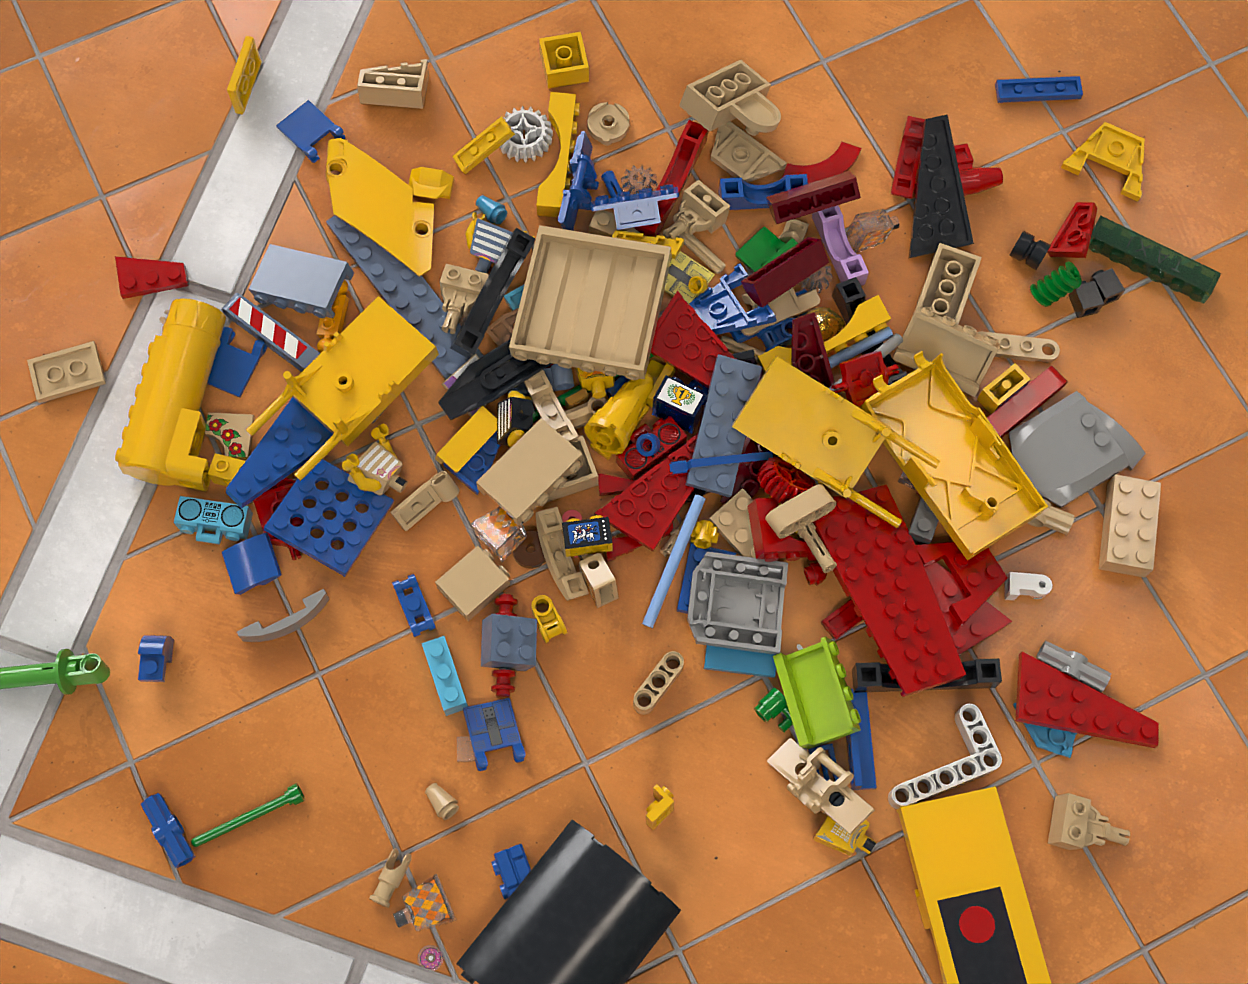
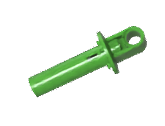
M61 649L56 656L55 662L0 668V689L57 684L63 694L69 695L74 693L77 685L105 682L110 676V668L97 654L91 653L75 656L70 649Z

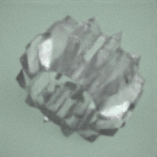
M643 164L639 169L633 165L631 171L626 169L624 176L621 178L622 191H629L630 195L638 194V190L651 188L652 191H655L658 186L656 182L657 176L652 174L651 168L644 170Z
M831 266L822 267L797 285H802L801 290L809 289L810 291L816 289L820 294L822 289L829 287V282L832 280Z

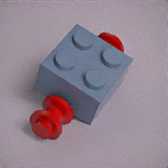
M501 594L499 598L494 599V604L499 606V612L491 614L482 620L481 667L499 668V670L492 671V676L496 678V685L491 686V691L495 692L498 697H509L510 693L515 692V687L511 685V678L516 676V672L513 670L527 671L536 666L537 619L517 617V614L513 613V607L518 605V600L513 598L511 594Z

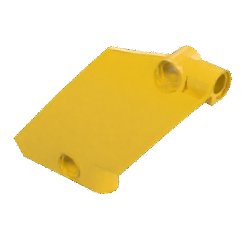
M342 138L329 140L326 180L329 183L333 215L370 238L420 277L430 271L434 204L413 202L412 187L375 159L350 144L348 140ZM339 171L341 174L334 175L331 172ZM422 230V231H424L426 234H425V235H419L416 231Z

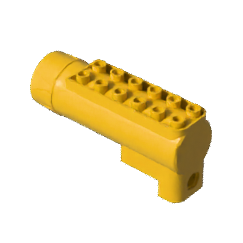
M181 298L172 301L167 319L162 327V335H155L154 342L149 344L148 362L142 366L141 376L143 378L141 384L136 386L135 397L137 398L135 404L130 406L128 413L130 421L128 427L125 426L122 432L123 444L116 451L115 461L118 462V466L123 474L157 485H177L205 492L208 490L211 482L208 476L209 463L207 459L199 457L205 436L206 424L199 410L215 355L221 343L220 338L226 321L225 314L216 307L193 299Z

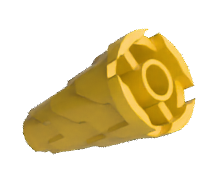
M646 373L645 379L629 380L624 383L617 393L589 419L584 426V431L594 445L600 442L603 444L600 449L607 453H623L640 421L638 418L645 408L646 400L654 387L653 378L650 374Z

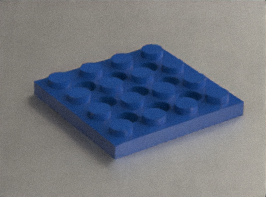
M322 459L301 481L299 479L296 480L264 526V531L345 577L394 504V500L385 494L377 495L370 491L360 490L356 484L348 481V473ZM319 481H325L329 486L325 490H319L315 484ZM343 492L346 493L349 498L346 501L341 502L338 501L335 496L336 494ZM306 499H312L316 502V505L313 508H306L303 502ZM358 504H365L368 507V511L359 513L355 507ZM331 510L335 512L336 517L328 520L324 518L323 513ZM294 517H299L304 523L299 527H295L290 521ZM346 522H353L356 525V529L346 531L343 525ZM313 529H321L324 535L321 538H314L310 533ZM335 540L343 542L344 547L340 550H335L330 544Z

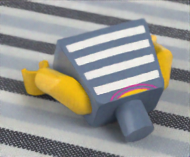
M473 212L472 221L465 232L467 246L470 249V254L479 257L475 270L488 274L491 264L496 263L512 232L486 222L485 214L481 218H477V212Z

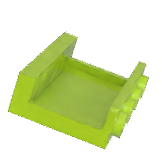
M826 636L821 638L820 643L788 655L779 653L773 656L799 746L807 750L861 731L859 726L861 718L851 701L854 699V696L844 679L847 674L843 664L839 663L837 657L839 655L838 646L835 641L830 640Z

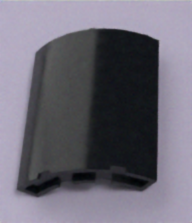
M571 820L456 964L464 970L461 976L471 984L475 981L479 984H625L680 913L681 909L663 892L657 891L651 885L652 882L606 844L603 845L596 840L595 836L580 824Z

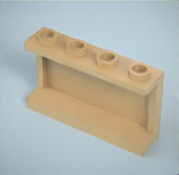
M917 306L902 337L903 342L894 353L893 360L916 370L919 367L914 361L915 354L923 351L924 358L932 362L942 353L943 363L961 391L975 397L994 356L1000 349V343L993 336L987 334L982 336L976 333L977 330L971 326L964 325L963 327L956 324V321L949 316L941 317L936 315L935 311L929 307L923 306L921 308Z
M541 418L476 482L477 489L483 495L487 494L514 519V523L520 525L522 522L526 523L533 516V511L539 505L543 506L549 500L550 494L555 489L559 490L565 484L566 478L571 473L575 474L581 468L582 453Z

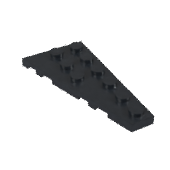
M948 114L924 120L909 258L936 253L939 243L953 248L974 244Z

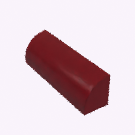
M850 171L766 197L776 224L861 198L857 178Z
M807 237L742 280L741 283L751 300L758 306L764 307L830 262L821 239Z

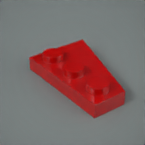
M1094 202L1075 203L1047 252L1050 257L1086 258L1098 209Z
M115 256L122 299L189 286L184 263Z

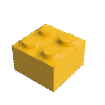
M581 32L539 38L540 56L548 89L589 82V66Z

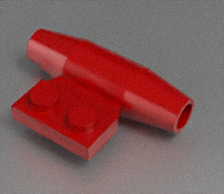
M968 144L954 146L964 196L977 194L1003 183V173L1000 167L972 168L974 159ZM915 183V194L917 189V183Z

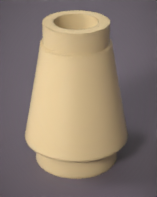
M433 783L425 790L437 816L442 817L443 820L451 818L459 810L458 801L438 786L437 783Z

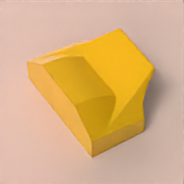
M418 167L411 169L408 185L413 188L414 196L450 199L454 176L443 170Z

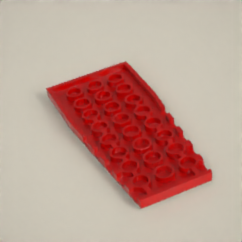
M887 484L859 491L858 493L901 519L902 522L898 528L848 497L840 496L833 498L836 502L834 509L812 523L816 527L815 531L837 564L833 572L846 596H850L855 604L853 609L857 616L862 617L867 626L865 631L869 638L873 637L879 648L877 652L880 658L884 657L891 669L888 673L892 680L896 678L902 689L901 696L905 697L961 679L966 675V672L912 536L908 534L909 530Z

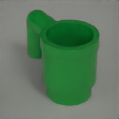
M773 687L758 702L754 710L766 723L782 712L786 718L778 727L782 732H785L793 725L784 695Z

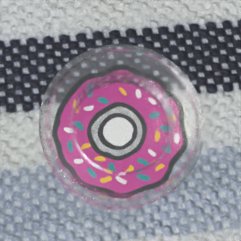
M427 945L419 951L418 964L422 969L431 972L441 967L443 953L438 947Z

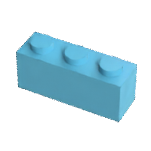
M445 636L421 643L445 715L448 716L462 711L463 708L468 707Z

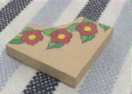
M208 412L205 434L207 437L215 438L222 443L225 456L247 460L250 456L252 436L246 429L254 422L255 417L250 414Z

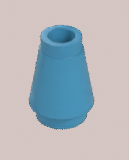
M484 195L477 199L476 206L491 223L501 224L506 219L507 210L504 205Z

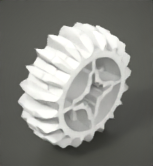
M523 106L520 111L513 108L512 114L506 111L504 118L515 135L499 147L502 154L507 153L509 159L515 157L516 162L521 158L525 163L528 158L535 161L536 155L542 158L543 151L548 152L553 136L551 123L547 121L546 115L541 116L539 110L533 112L532 107L529 110H525ZM523 130H525V139H523Z

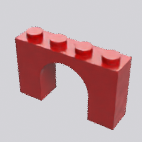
M756 498L748 505L756 559H764L765 562L777 561L779 558H786L787 561H796L808 557V560H817L806 542L796 540L790 535L785 538H779L765 519L767 514L779 506L775 499Z

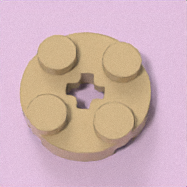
M608 102L600 103L589 112L587 120L588 131L595 140L605 146H609L622 140L629 132V114L619 104L608 105ZM604 121H613L611 126H606Z

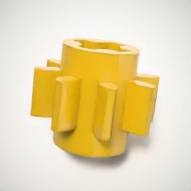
M708 520L697 522L691 534V542H694V545L698 548L708 549L712 546V543H717L719 533H717V527Z

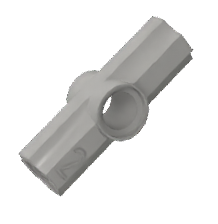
M1048 641L1043 643L1037 654L1036 659L1099 692L1104 691L1111 678L1110 672L1088 662L1084 655L1075 651H1066Z

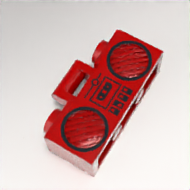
M671 416L665 420L661 418L656 421L652 430L644 423L633 431L629 441L631 445H627L623 453L616 455V463L630 480L636 481L666 459L671 453L685 445L687 435ZM652 433L659 438L660 449L656 454L646 457L638 452L636 441L640 435ZM649 439L643 442V449L645 451L652 449V442Z

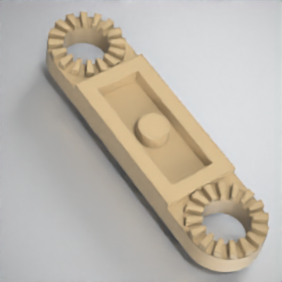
M983 331L976 332L982 336L986 334L993 336L998 340L1000 349L994 357L1051 363L1060 352L1059 345L1050 339ZM1042 347H1051L1053 355L1044 354Z

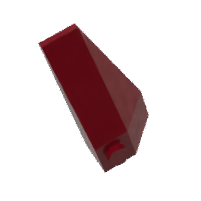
M815 312L792 319L791 365L825 387L830 388L835 383Z
M747 436L745 437L742 454L770 452V450ZM772 452L773 458L778 457L780 459L778 455ZM767 460L740 462L732 496L726 497L722 495L720 502L726 504L741 489H744L753 498L761 487L757 480V474Z

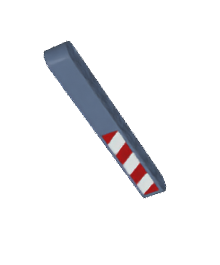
M235 293L221 309L229 319L256 339L263 341L268 348L301 372L320 354V352L239 293ZM343 381L341 385L346 384L347 381Z

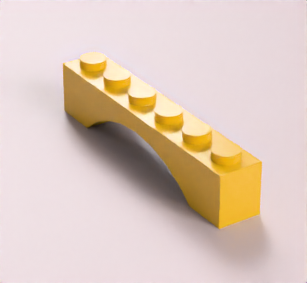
M550 93L549 121L559 138L561 150L554 170L539 185L536 204L537 216L558 217L563 199V190H570L571 178H568V172H571L569 162L570 154L574 153L576 140H572L573 134L577 135L578 128L575 116H579L580 103H576V94Z
M879 295L859 304L847 326L836 336L824 342L827 353L833 350L838 353L848 347L847 343L853 340L857 343L867 338L866 333L875 330L877 333L888 327L886 323L890 321L891 317ZM777 346L758 356L757 360L759 365L762 366L764 374L775 356L791 365L792 348Z

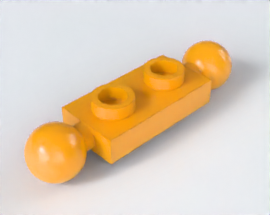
M345 279L331 308L335 313L334 318L325 317L319 320L317 336L322 339L317 344V350L320 353L324 350L323 344L326 341L330 343L334 339L333 334L336 331L340 334L342 333L349 298L344 295L349 288Z

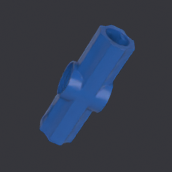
M157 793L146 798L141 803V806L153 826L151 830L156 840L162 847L164 846L175 868H179L191 862L196 856L184 836L185 831L174 814L172 815L164 797Z

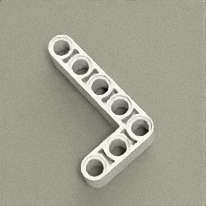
M965 704L956 712L954 718L970 756L895 786L888 794V802L893 808L899 809L903 806L916 804L990 774L1000 767L1002 763L1001 754L981 711L976 705ZM964 711L972 715V722L966 721L963 718L962 714ZM973 734L981 735L983 744L976 743L973 739ZM984 756L992 758V767L984 763ZM963 764L971 768L972 774L970 776L962 772L961 767ZM940 773L948 775L950 778L948 785L940 781ZM918 782H923L927 785L928 793L924 794L918 790ZM895 792H903L906 795V802L897 801Z

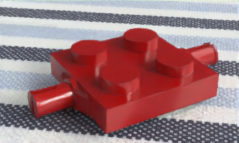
M871 352L839 363L842 383L832 385L831 389H834L832 391L836 394L844 391L849 402L860 406L878 392L873 384V379L882 374L884 382L888 385L889 376L898 374L899 370L895 369L899 367L896 364L886 367L883 362L882 352Z

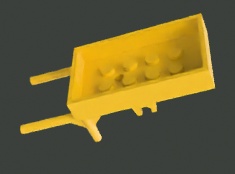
M379 296L341 334L336 331L333 334L334 339L330 343L326 341L323 344L324 350L298 376L294 377L289 371H285L283 377L287 385L284 392L246 429L253 436L293 397L332 432V437L294 474L300 481L340 441L348 447L439 355L433 343ZM343 381H347L346 384L341 385Z
M775 356L732 424L734 429L778 455L797 469L802 470L841 496L850 498L896 528L901 524V519L853 490V487L884 439L887 438L935 469L940 463V460L892 431L891 427L778 356ZM834 436L836 438V442L834 444H829V437Z

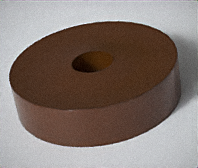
M533 530L522 532L516 538L524 534L523 539H519V541L514 540L512 546H517L512 551L515 561L524 568L533 569L540 567L546 560L541 548L538 532ZM530 546L535 548V551L532 553L527 551V548Z

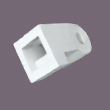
M1009 572L1007 574L1008 579L1004 582L1005 600L1014 601L1019 595H1030L1034 599H1042L1052 590V581L1045 575Z

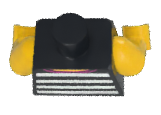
M511 391L507 399L497 403V444L506 445L511 448L533 427L534 407L530 396H524L518 391Z

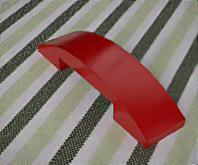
M912 116L907 117L890 195L912 199L921 154L925 119Z

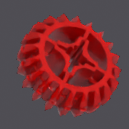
M778 457L769 458L765 461L757 474V480L761 488L765 489L764 492L769 494L771 499H775L781 504L816 486L815 481L808 474Z

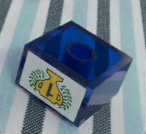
M666 375L653 397L652 415L664 420L671 416L681 429L692 434L703 415L707 395L698 387L687 386L679 378H671Z

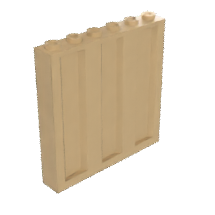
M539 225L509 345L511 356L521 361H526L527 359L536 360V362L544 365L549 363L558 364L560 367L567 369L576 367L585 372L599 371L608 376L622 375L630 380L645 379L672 258L671 247Z

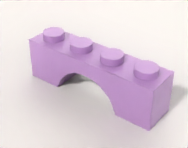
M839 206L813 213L812 219L840 282L857 277L860 285H864L869 272L861 254H856L849 244L844 228L843 215Z

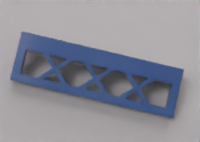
M867 692L853 693L854 699L851 701L854 709L856 708L859 712L861 731L846 736L849 771L854 775L850 785L852 790L876 789Z

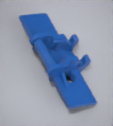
M581 131V134L577 136L573 157L569 162V169L574 177L570 190H563L558 222L565 230H574L578 209L591 210L592 197L587 189L596 190L599 182L595 181L597 178L594 169L595 164L590 158L593 147L585 131Z

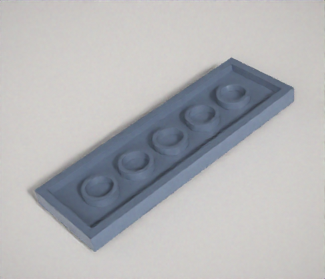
M718 354L692 459L742 454L746 435L734 429L732 424L758 385L762 366ZM739 463L692 467L689 469L685 485L731 497Z

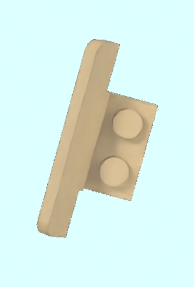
M791 288L768 304L776 316V322L742 329L741 332L746 336H751L768 326L775 325L818 307L820 298L816 289L796 296L794 289ZM747 293L741 295L744 303L750 304L752 309L759 307L751 300Z

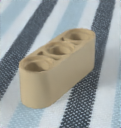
M818 484L774 508L767 514L765 519L779 538H785L831 512L836 506V502L822 484Z
M671 651L665 654L637 690L633 700V707L637 713L649 714L681 674L684 659L680 653ZM675 660L679 663V667L670 669L666 662ZM660 678L665 682V685L661 688H656L653 686L652 681ZM640 697H647L651 703L649 706L642 707L637 701Z

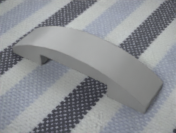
M1090 404L1124 451L1130 464L1127 468L1132 470L1146 453L1120 424L1102 410Z
M322 589L302 599L306 608L266 628H263L261 623L257 621L237 631V634L244 642L268 641L290 634L311 621L324 608L329 597L325 590Z

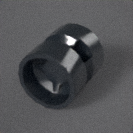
M1023 231L1009 256L1018 261L1026 259V264L1037 270L1051 245L1043 240L1035 242V236Z

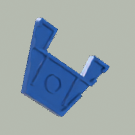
M741 263L734 267V271L730 275L725 274L722 276L720 283L714 288L709 287L704 293L689 303L697 315L716 335L777 321L774 312L768 304L764 307L759 306L745 312L731 291L742 285L741 281L748 277Z

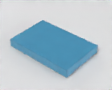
M706 645L704 669L770 678H775L776 673L773 659L774 654Z

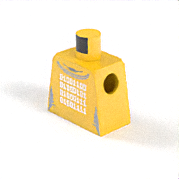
M828 815L813 838L814 841L849 856L853 854L857 847L870 854L877 843L865 835L870 826L867 820L850 835Z

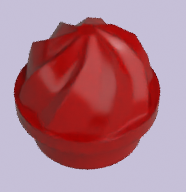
M810 563L808 567H804V574L808 585L815 584L817 586L826 579L827 573L823 572L819 563Z

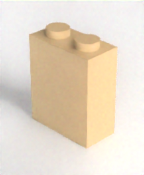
M479 546L475 547L435 582L437 589L467 621L471 620L510 586L508 578L510 574L502 565L498 567L493 562L494 557L487 549L482 550Z

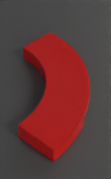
M841 141L834 154L820 163L804 166L787 163L782 178L785 175L807 174L809 184L847 172L858 159L862 148Z

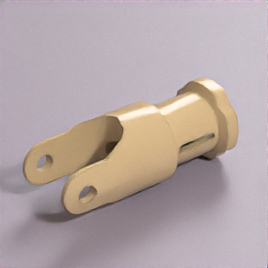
M397 848L391 851L378 878L380 882L374 894L369 897L370 900L387 908L390 906L389 901L395 888L399 887L412 859L411 854H406L401 865L394 869V863L399 854Z

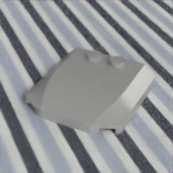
M1078 391L1009 432L1012 455L1041 497L1056 504L1058 508L1064 507L1130 465L1124 451L1085 397Z
M706 552L704 558L692 573L687 621L696 644L774 655L779 654L781 650V625L788 563L780 561L765 562L764 559Z

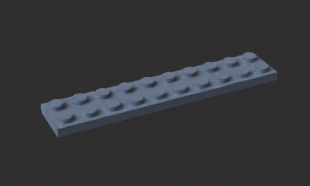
M336 216L326 221L329 229L384 301L436 346L439 355L432 361V364L444 380L448 379L469 359L450 349L461 326L459 323L457 324L455 334H450L451 329H449L448 333L442 331L441 328L448 310L447 312L443 311V302L422 276H417L385 249ZM477 349L475 354L479 358L483 357L484 355Z

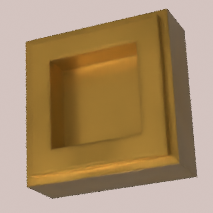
M584 388L565 399L567 410L589 401V394Z

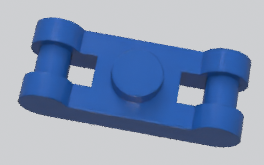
M412 574L407 576L408 579L401 582L397 580L392 582L413 636L416 637L421 635L420 632L436 629V626L416 577ZM412 587L414 593L405 596L403 590ZM424 616L425 620L416 624L415 619Z

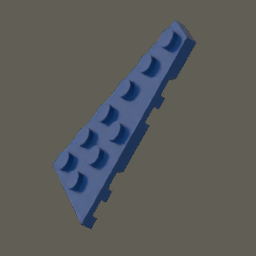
M292 397L226 488V494L242 509L304 465L332 437L333 433Z

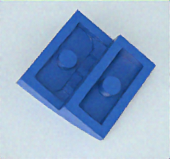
M268 533L254 536L222 551L235 594L241 595L257 585H266L282 575Z

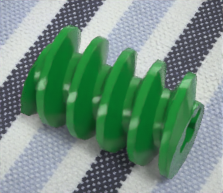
M1068 261L1065 263V267H1058V272L1053 270L1051 276H1044V281L1039 279L1037 285L1032 284L1030 291L1038 303L1048 307L1053 302H1057L1060 298L1065 297L1067 293H1071L1074 289L1079 288L1082 283L1081 276L1076 266Z

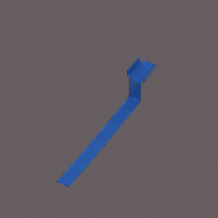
M770 451L690 459L688 462L686 460L670 462L669 466L670 472L681 474L687 473V470L692 467L768 460L773 458V455Z

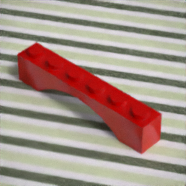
M691 120L687 122L668 168L656 190H660V186L673 184V187H678L680 195L707 142L708 130L701 124ZM678 198L658 201L661 223L639 226L634 229L639 233H643V236L656 237L659 235Z

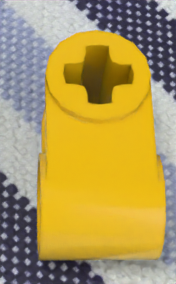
M546 595L535 597L532 601V613L534 618L537 619V626L545 643H548L549 639L559 634H567L566 627L557 613L552 600ZM540 603H545L549 606V609L544 613H540L536 610V606Z

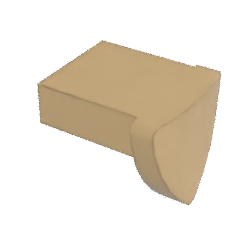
M796 219L787 221L782 234L778 238L785 243L791 238L800 243L804 240L809 224Z

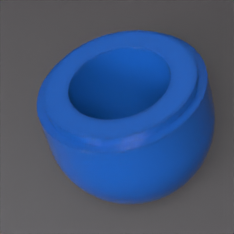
M645 433L638 437L636 448L641 455L646 457L652 456L659 451L660 440L655 434ZM646 439L652 442V449L650 451L643 449V442Z

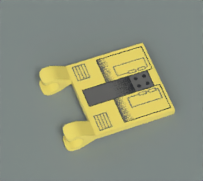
M680 251L676 259L672 258L664 291L674 297L678 290L689 304L700 295L694 294L689 290V280L694 276H701L709 284L715 274Z

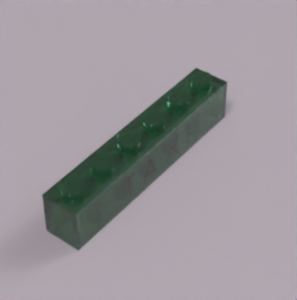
M1101 215L1093 227L1089 249L1092 252L1100 253L1113 262L1121 263L1129 267L1130 270L1149 277L1154 282H1160L1175 292L1189 296L1194 301L1204 304L1212 294L1221 275L1220 272Z

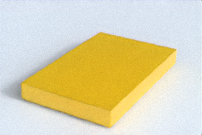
M250 36L245 37L227 88L235 113L241 115L245 112L262 63L255 40Z

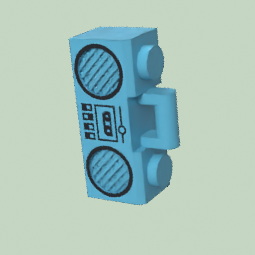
M180 496L174 524L182 533L194 534V532H197L196 541L220 544L222 535L232 541H239L240 538L247 539L253 512L249 506L241 509L237 504ZM205 530H206V531L216 532V534H210V533H204V532H205Z

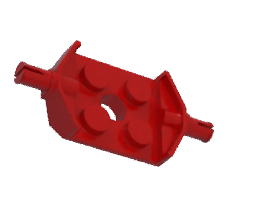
M284 478L253 500L263 533H268L264 531V526L296 480ZM294 517L290 523L295 527H299L304 521L299 517ZM268 533L272 545L289 548L292 560H297L296 556L298 559L302 557L299 550Z

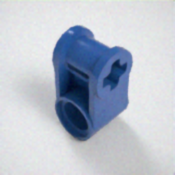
M788 318L775 325L768 326L757 333L758 339H761L766 347L765 352L777 346L787 347L792 344V334H788L785 330L788 328L792 329V319L795 318Z

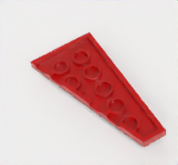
M1023 651L1019 654L1015 721L1150 748L1158 746V722Z

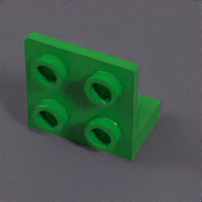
M763 227L736 252L735 257L752 272H756L797 245L798 242L793 238L787 243L782 242L770 230Z

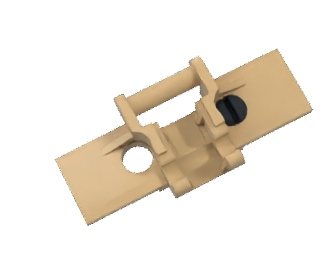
M789 738L767 760V763L790 782L787 785V790L815 814L820 811L824 814L826 813L851 835L875 811L873 807L847 786L852 781L854 775L850 771L846 772L829 758L823 748L819 747L810 755L794 740ZM820 763L839 779L833 782L830 779L826 781L816 771L820 767ZM800 766H805V767L799 772V774L797 775V774H796L797 769H798Z

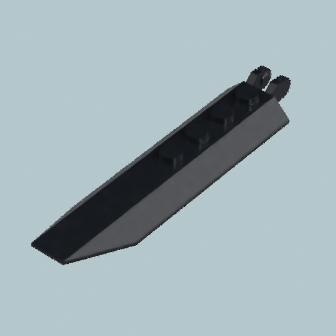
M510 339L470 364L439 400L438 404L449 419L453 420L495 401L553 363L544 365L536 362V360L527 359L526 361L515 359L511 356L509 349Z

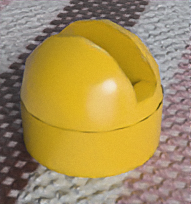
M694 276L689 280L688 287L692 293L702 294L707 290L708 282L701 276Z

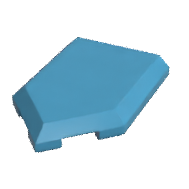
M1023 723L1036 747L1071 758L1077 733Z

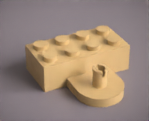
M742 60L736 61L687 85L679 104L682 109L709 132L737 118L746 125V132L755 136L759 132L767 133L774 131L781 120L779 109L766 98L771 84Z

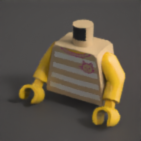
M384 423L371 431V436L376 440L379 439L378 443L375 441L360 458L352 453L346 456V460L342 463V468L345 471H350L349 482L356 484L360 490L370 491L377 495H383L389 487L401 493L408 481L399 476L403 464L393 452L389 440L385 438L389 434V428Z

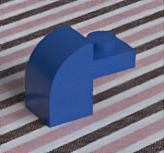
M144 635L138 649V654L140 655L138 680L140 682H165L166 663H172L174 639L171 636Z

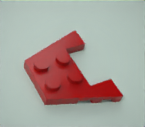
M598 474L599 496L621 494L635 480ZM673 522L670 525L667 532L665 533V535L663 536V538L671 535L670 533L674 529ZM630 537L612 538V551L606 552L607 562L615 560L616 557L625 553L633 552L634 549L643 545Z
M954 542L916 545L924 567L943 559L966 594L967 598L955 602L949 607L959 626L963 625L1008 579L989 548L967 560Z

